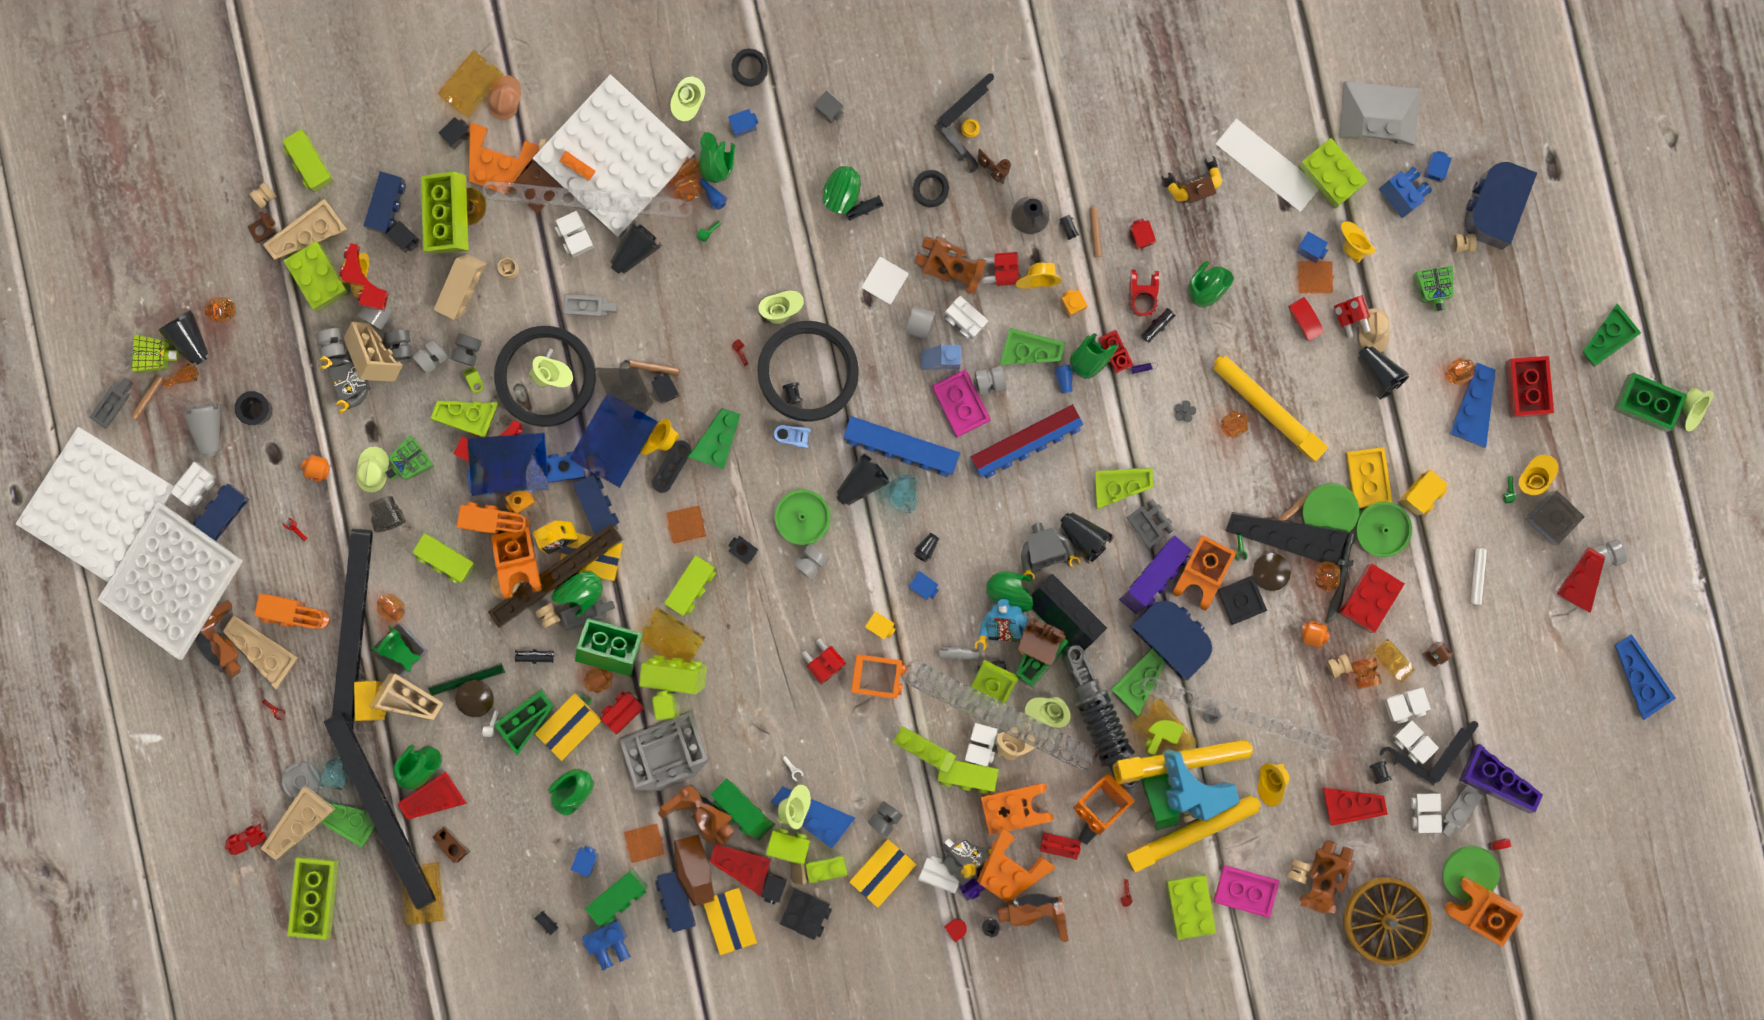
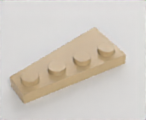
M324 199L263 245L273 259L277 261L304 249L315 241L320 243L346 232L348 229Z
M233 615L223 630L238 649L247 656L248 660L278 690L299 657L236 615Z
M304 786L261 849L273 859L279 860L336 808L309 787Z

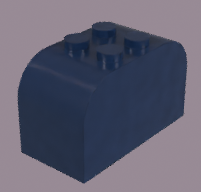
M1500 162L1485 172L1479 181L1475 182L1472 189L1474 196L1472 200L1469 199L1465 210H1468L1465 217L1467 233L1475 234L1477 241L1501 250L1512 243L1537 172L1511 162Z
M1170 601L1155 602L1149 608H1146L1129 627L1183 681H1188L1210 658L1212 642L1203 631L1205 627L1199 621H1193L1190 618L1191 613L1186 608L1179 607Z

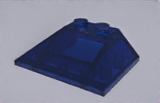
M607 393L569 460L620 488L658 421Z
M545 433L468 438L471 496L549 490Z

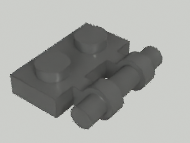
M1154 499L1147 502L1151 508L1148 512L1142 506L1126 517L1148 549L1165 538L1161 532L1162 529L1165 528L1168 534L1175 530L1171 525L1172 521L1170 518H1166L1161 511L1162 507L1160 504L1157 505ZM1154 514L1161 522L1158 526L1151 518Z

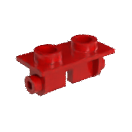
M261 823L256 826L251 825L240 834L235 833L229 836L225 842V850L228 849L230 855H238L248 850L247 842L251 848L263 843L267 837L264 832H261Z
M1043 833L1040 852L1077 860L1080 854L1081 841Z

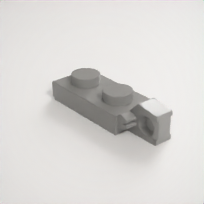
M564 295L563 314L602 317L607 316V312L617 313L618 305L616 303H608V299L603 297Z
M1465 785L1444 815L1443 822L1446 824L1442 828V833L1449 837L1454 830L1458 831L1483 796Z

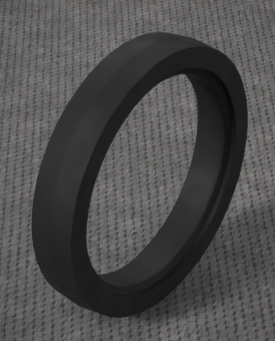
M799 321L786 325L769 338L761 351L757 374L763 395L776 411L793 420L813 422L831 417L850 401L857 387L859 367L853 347L841 332L825 323ZM799 334L819 335L830 340L842 353L847 368L846 383L842 392L831 403L816 409H802L785 402L776 393L769 375L770 360L778 346L790 337Z
M554 326L531 327L514 335L500 351L494 370L496 391L504 407L514 417L524 423L540 427L560 425L576 417L589 403L596 381L594 361L585 344L571 332ZM538 338H554L571 346L579 356L584 372L583 385L576 400L566 409L550 415L534 414L520 407L511 396L507 385V369L512 356L522 345Z

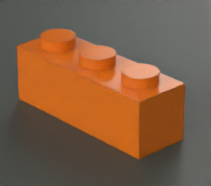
M567 151L564 152L559 162L589 182L596 173L594 169Z

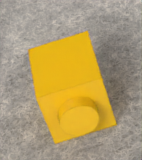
M876 611L865 626V628L882 639L886 637L890 639L896 630L893 627L895 623Z

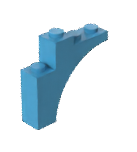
M1172 750L1163 752L1164 764L1167 768L1169 783L1172 789L1166 791L1171 810L1185 812L1190 809L1193 818L1206 821L1240 802L1235 784L1222 782L1215 785H1205L1190 773L1184 763L1181 752Z

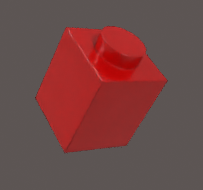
M1139 219L1133 222L1129 229L1136 250L1154 245L1156 239L1150 220L1144 221V219Z

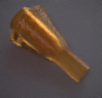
M687 157L669 183L674 186L681 179L700 172L699 162L694 157Z
M188 363L173 377L163 381V384L168 388L175 384L197 381V376H199L198 370L194 365L192 366Z

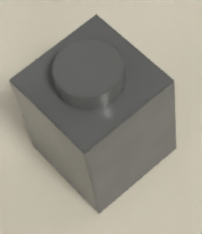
M825 91L814 104V109L830 123L834 120L838 121L844 114V105L828 91Z

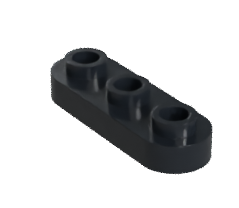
M681 440L673 444L656 473L652 485L657 492L666 493L671 489L688 460L687 456L691 452V447L686 441ZM680 447L685 448L684 454H679L678 449ZM675 464V470H669V465ZM661 480L666 481L664 487L659 486Z

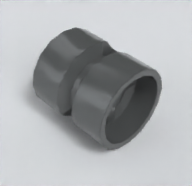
M395 330L384 333L385 343L389 346L388 349L392 351L391 356L395 361L413 357L412 347L408 345L411 341L409 330Z
M458 333L455 342L457 348L453 349L450 359L474 367L477 359L475 352L480 350L482 341Z
M883 801L877 809L878 813L873 814L867 823L888 837L893 830L892 825L897 824L903 815ZM886 815L889 816L887 821L884 819Z

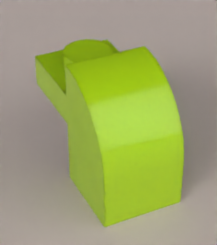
M1170 720L1154 723L1147 731L1154 736L1153 738L1149 737L1145 748H1148L1146 753L1154 756L1162 739L1177 745L1184 726Z

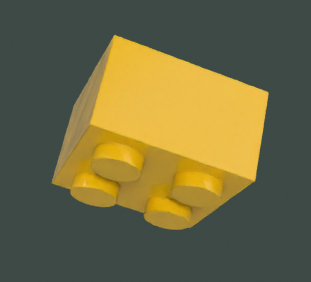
M1430 469L1423 472L1399 502L1415 516L1428 514L1435 506L1433 502L1445 495L1447 492L1445 488L1449 484Z

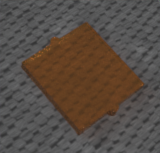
M1312 261L1299 262V275L1297 276L1299 280V293H1333L1334 275L1332 261H1318L1317 263Z
M699 505L667 513L668 529L671 531L673 544L706 536L703 524L705 520L702 519Z
M657 823L624 832L628 845L626 848L629 849L632 863L665 855L662 844L663 837L660 836Z

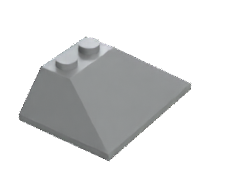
M1345 81L1339 138L1358 140L1360 137L1396 140V144L1415 146L1420 89Z
M692 712L620 739L636 790L660 791L695 777L709 762Z

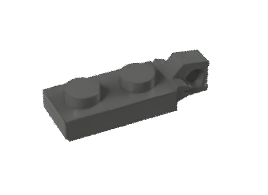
M123 378L119 385L115 383L114 386H111L89 418L107 429L131 394L128 391L133 382Z
M601 599L580 616L575 615L581 609L580 605L561 611L560 614L565 629L569 630L584 625L587 618L593 620L602 619L607 616L606 611L615 609L613 601L603 603Z

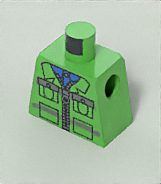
M1453 266L1415 272L1413 277L1422 302H1433L1434 312L1445 311L1444 300L1453 297Z
M409 436L389 456L393 466L386 470L385 473L391 480H394L400 474L405 480H410L433 468L435 465L415 438Z

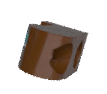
M1435 642L1423 655L1433 667H1436L1438 664L1442 665L1449 660L1453 653L1443 642Z
M443 826L433 836V839L453 863H459L471 852L446 826Z

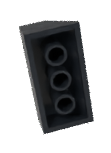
M1051 574L1031 594L1033 599L1032 610L1046 624L1063 631L1070 647L1079 646L1085 651L1107 629L1054 574Z

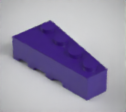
M1174 535L1119 600L1135 614L1145 607L1149 608L1156 599L1153 597L1157 592L1161 594L1167 587L1166 581L1168 579L1172 580L1177 575L1179 565L1184 566L1190 559L1188 554L1192 550Z
M1481 744L1473 746L1459 781L1529 814L1536 812L1543 796L1541 792L1514 773L1515 771L1504 765Z

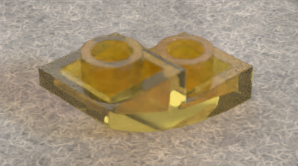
M1389 639L1384 641L1374 651L1381 663L1388 667L1397 681L1401 683L1415 670Z

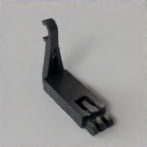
M992 73L986 75L942 114L934 125L936 130L959 153L958 161L968 158L972 162L973 168L969 170V173L976 171L978 163L947 127L989 91L987 85L994 79Z
M1472 721L1466 730L1463 728L1459 729L1429 774L1391 747L1382 748L1379 756L1384 755L1385 751L1391 752L1396 757L1395 761H1393V766L1400 763L1430 786H1434L1435 783L1440 782L1478 727V722Z

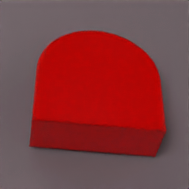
M1507 838L1489 843L1491 850L1512 847L1511 841Z
M953 919L944 926L955 943L964 937L967 932V926L961 919Z

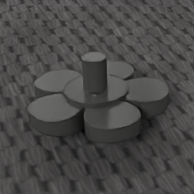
M1187 400L1183 401L1182 405L1176 404L1174 410L1178 412L1175 415L1178 421L1184 418L1185 422H1190L1192 420L1191 415L1196 414V408L1190 407V402Z

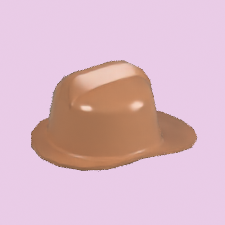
M510 75L501 76L494 81L491 87L488 109L496 119L508 120L517 112L521 86L515 77Z

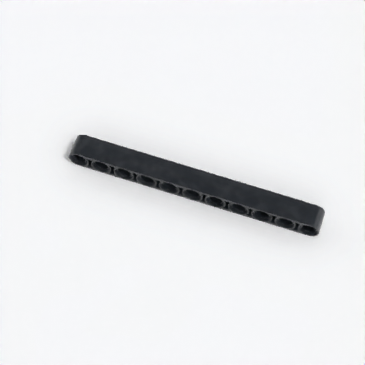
M354 528L351 530L332 710V716L343 712L352 729L354 728L355 718L354 682H358L373 541L372 530Z
M340 712L324 720L325 727L415 908L419 910L435 902L436 898L347 717L343 712Z

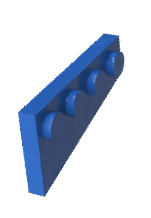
M1476 363L1451 427L1450 435L1486 448L1496 369Z
M1632 634L1614 645L1642 720L1647 719L1676 699Z
M782 786L771 802L778 807L781 801L789 798L792 790ZM811 799L810 807L802 826L832 849L854 821L855 817Z

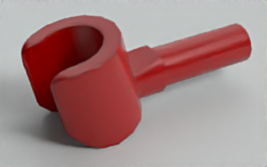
M288 518L292 521V525L288 527L283 523L284 528L293 531L305 541L307 537L299 530L297 522Z

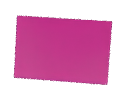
M966 369L931 386L956 437L991 421Z
M1223 865L1213 902L1270 918L1280 881Z

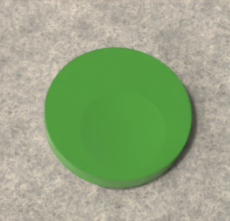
M1321 484L1311 490L1304 500V521L1306 524H1312L1313 526L1345 529L1349 533L1359 518L1358 501L1353 492L1341 484Z
M795 490L788 493L781 499L775 512V523L778 531L787 541L796 545H809L819 541L826 534L831 520L830 510L826 501L819 494L810 490Z
M1380 501L1370 504L1360 513L1355 526V533L1359 544L1365 551L1377 557H1391L1400 553L1408 545L1412 535V523L1409 515L1403 508L1391 502Z
M1465 846L1455 850L1448 856L1443 865L1442 877L1446 888L1453 896L1469 901L1471 895L1462 889L1460 883L1462 878L1467 877L1493 891L1499 882L1500 869L1494 856L1486 849L1478 846Z

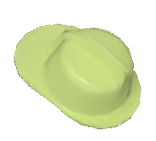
M693 76L686 77L675 87L670 108L673 116L678 120L689 121L698 112L705 96V87L701 80Z
M792 290L765 297L760 302L759 312L768 321L781 324L802 308L804 298L799 292Z
M538 356L533 360L532 369L528 374L540 387L552 385L565 388L573 380L572 372L568 366L560 361L544 356Z
M1692 387L1686 394L1687 397L1682 408L1683 412L1687 415L1685 421V429L1687 431L1694 430L1701 422L1707 407L1713 399L1714 393L1712 391L1704 393Z
M369 447L359 457L356 481L359 487L366 492L379 491L385 485L387 479L385 471L389 467V458L382 448Z
M1036 697L1031 699L1025 707V714L1028 719L1039 725L1061 728L1066 726L1071 718L1069 707L1059 697Z
M797 785L792 790L789 798L780 802L778 806L779 823L788 824L793 829H799L802 826L811 803L810 792L806 786Z

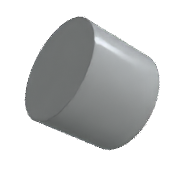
M914 306L906 334L927 340L935 312Z
M361 307L357 316L382 330L393 311L387 307L385 312Z

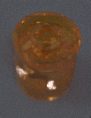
M1376 657L1351 662L1353 673L1357 674L1355 678L1357 689L1382 684L1380 673L1376 672L1378 668Z

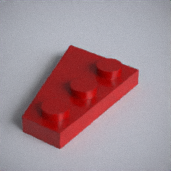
M1587 547L1558 589L1557 595L1591 613L1605 556Z
M447 771L397 803L407 820L468 804Z
M1322 787L1330 826L1388 815L1383 795Z
M715 843L710 863L761 897L771 858L724 845L719 847Z

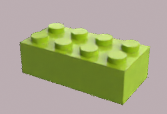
M453 171L421 176L423 252L437 255L469 251L466 175Z
M302 856L296 858L287 936L323 940L331 938L339 860Z

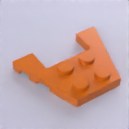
M471 122L469 182L506 195L511 189L510 186L521 176L526 167L531 164L533 157L539 152V145L524 141L518 159L482 147L488 128Z
M1000 826L997 831L996 841L992 843L990 856L988 859L986 858L977 881L1008 903L1054 870L1055 866L1042 856L1037 859L1029 871L1004 854L1005 850L1015 839V836Z

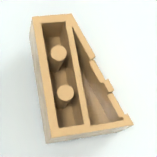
M469 254L456 258L434 310L453 320L462 317L467 308L466 304L471 299L474 288L487 263Z
M351 322L344 340L359 380L395 382L403 365L400 361L396 362L391 356L392 351L383 346L381 337L370 323Z
M388 674L369 707L420 719L434 720L443 703L397 674Z

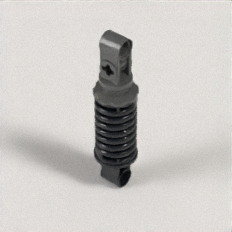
M1072 646L1063 651L1062 660L1067 668L1070 680L1074 684V693H1077L1079 698L1075 702V706L1080 710L1081 717L1087 716L1083 723L1089 724L1086 726L1087 731L1093 730L1089 733L1090 738L1096 737L1092 740V744H1099L1095 746V751H1101L1098 753L1101 767L1109 766L1116 780L1112 766L1119 760L1130 759L1135 750L1128 744L1129 739L1125 737L1126 732L1122 730L1123 725L1118 724L1120 718L1115 717L1117 712L1113 710L1114 705L1110 703L1111 698L1108 689L1101 690L1098 685L1099 680L1095 679L1092 667L1088 663L1083 649L1079 646ZM1071 651H1073L1076 654L1075 660H1073L1070 656ZM1139 781L1130 782L1129 785L1126 783L1120 785L1124 789L1136 787Z

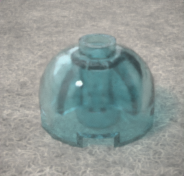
M915 475L898 476L887 487L886 497H888L890 505L895 510L910 514L911 510L915 511L919 500V494H916V485H919V480Z

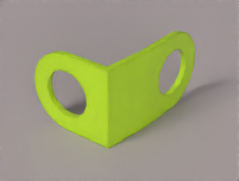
M471 367L464 370L463 375L466 377L472 392H481L484 385L476 368ZM476 383L481 385L479 390L474 389Z

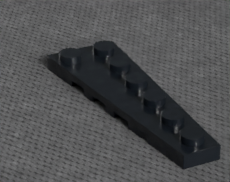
M1231 512L1225 529L1226 532L1235 535L1241 534L1242 537L1336 567L1348 534V530L1313 526L1312 524L1294 523L1287 520L1281 521L1274 518H1262Z

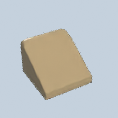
M792 864V882L794 884H806V864Z

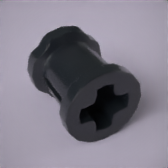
M799 382L782 386L786 392V402L790 405L803 401L799 394Z
M1386 761L1369 765L1374 773L1375 784L1384 783L1392 779L1391 776H1388L1385 766L1387 764Z
M988 918L984 920L982 930L986 936L995 937L1000 931V926L995 919ZM989 923L996 925L994 932L986 931Z

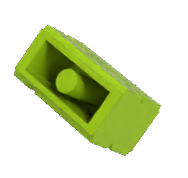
M844 855L806 863L809 883L848 876Z

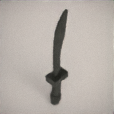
M1347 534L1342 558L1336 564V566L1341 565L1339 582L1329 605L1325 619L1326 624L1336 617L1342 605L1348 566H1353L1354 560L1349 561L1352 544L1355 541V534Z

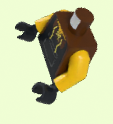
M1213 156V161L1207 162L1205 159L1209 172L1184 182L1173 183V175L1170 172L1168 173V178H1164L1161 175L1163 187H1168L1174 199L1181 203H1193L1217 194L1215 189L1222 185V178L1215 156Z

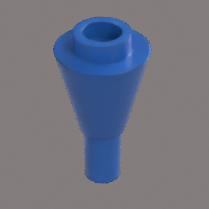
M703 178L699 180L700 185L705 190L712 210L722 209L726 205L727 197L711 186L708 181Z

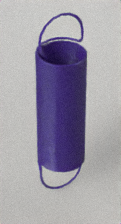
M1151 363L1129 367L1132 368V374L1153 370Z

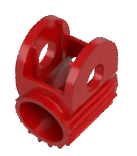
M1131 269L1128 305H1130V310L1133 311V314L1147 317V315H1152V312L1156 311L1155 309L1158 307L1159 271L1154 270V273L1151 274V286L1137 285L1138 273H1136V270ZM1142 292L1147 293L1152 299V306L1145 313L1138 312L1134 306L1136 296Z

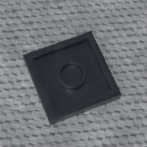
M1253 575L1217 590L1231 625L1267 611Z

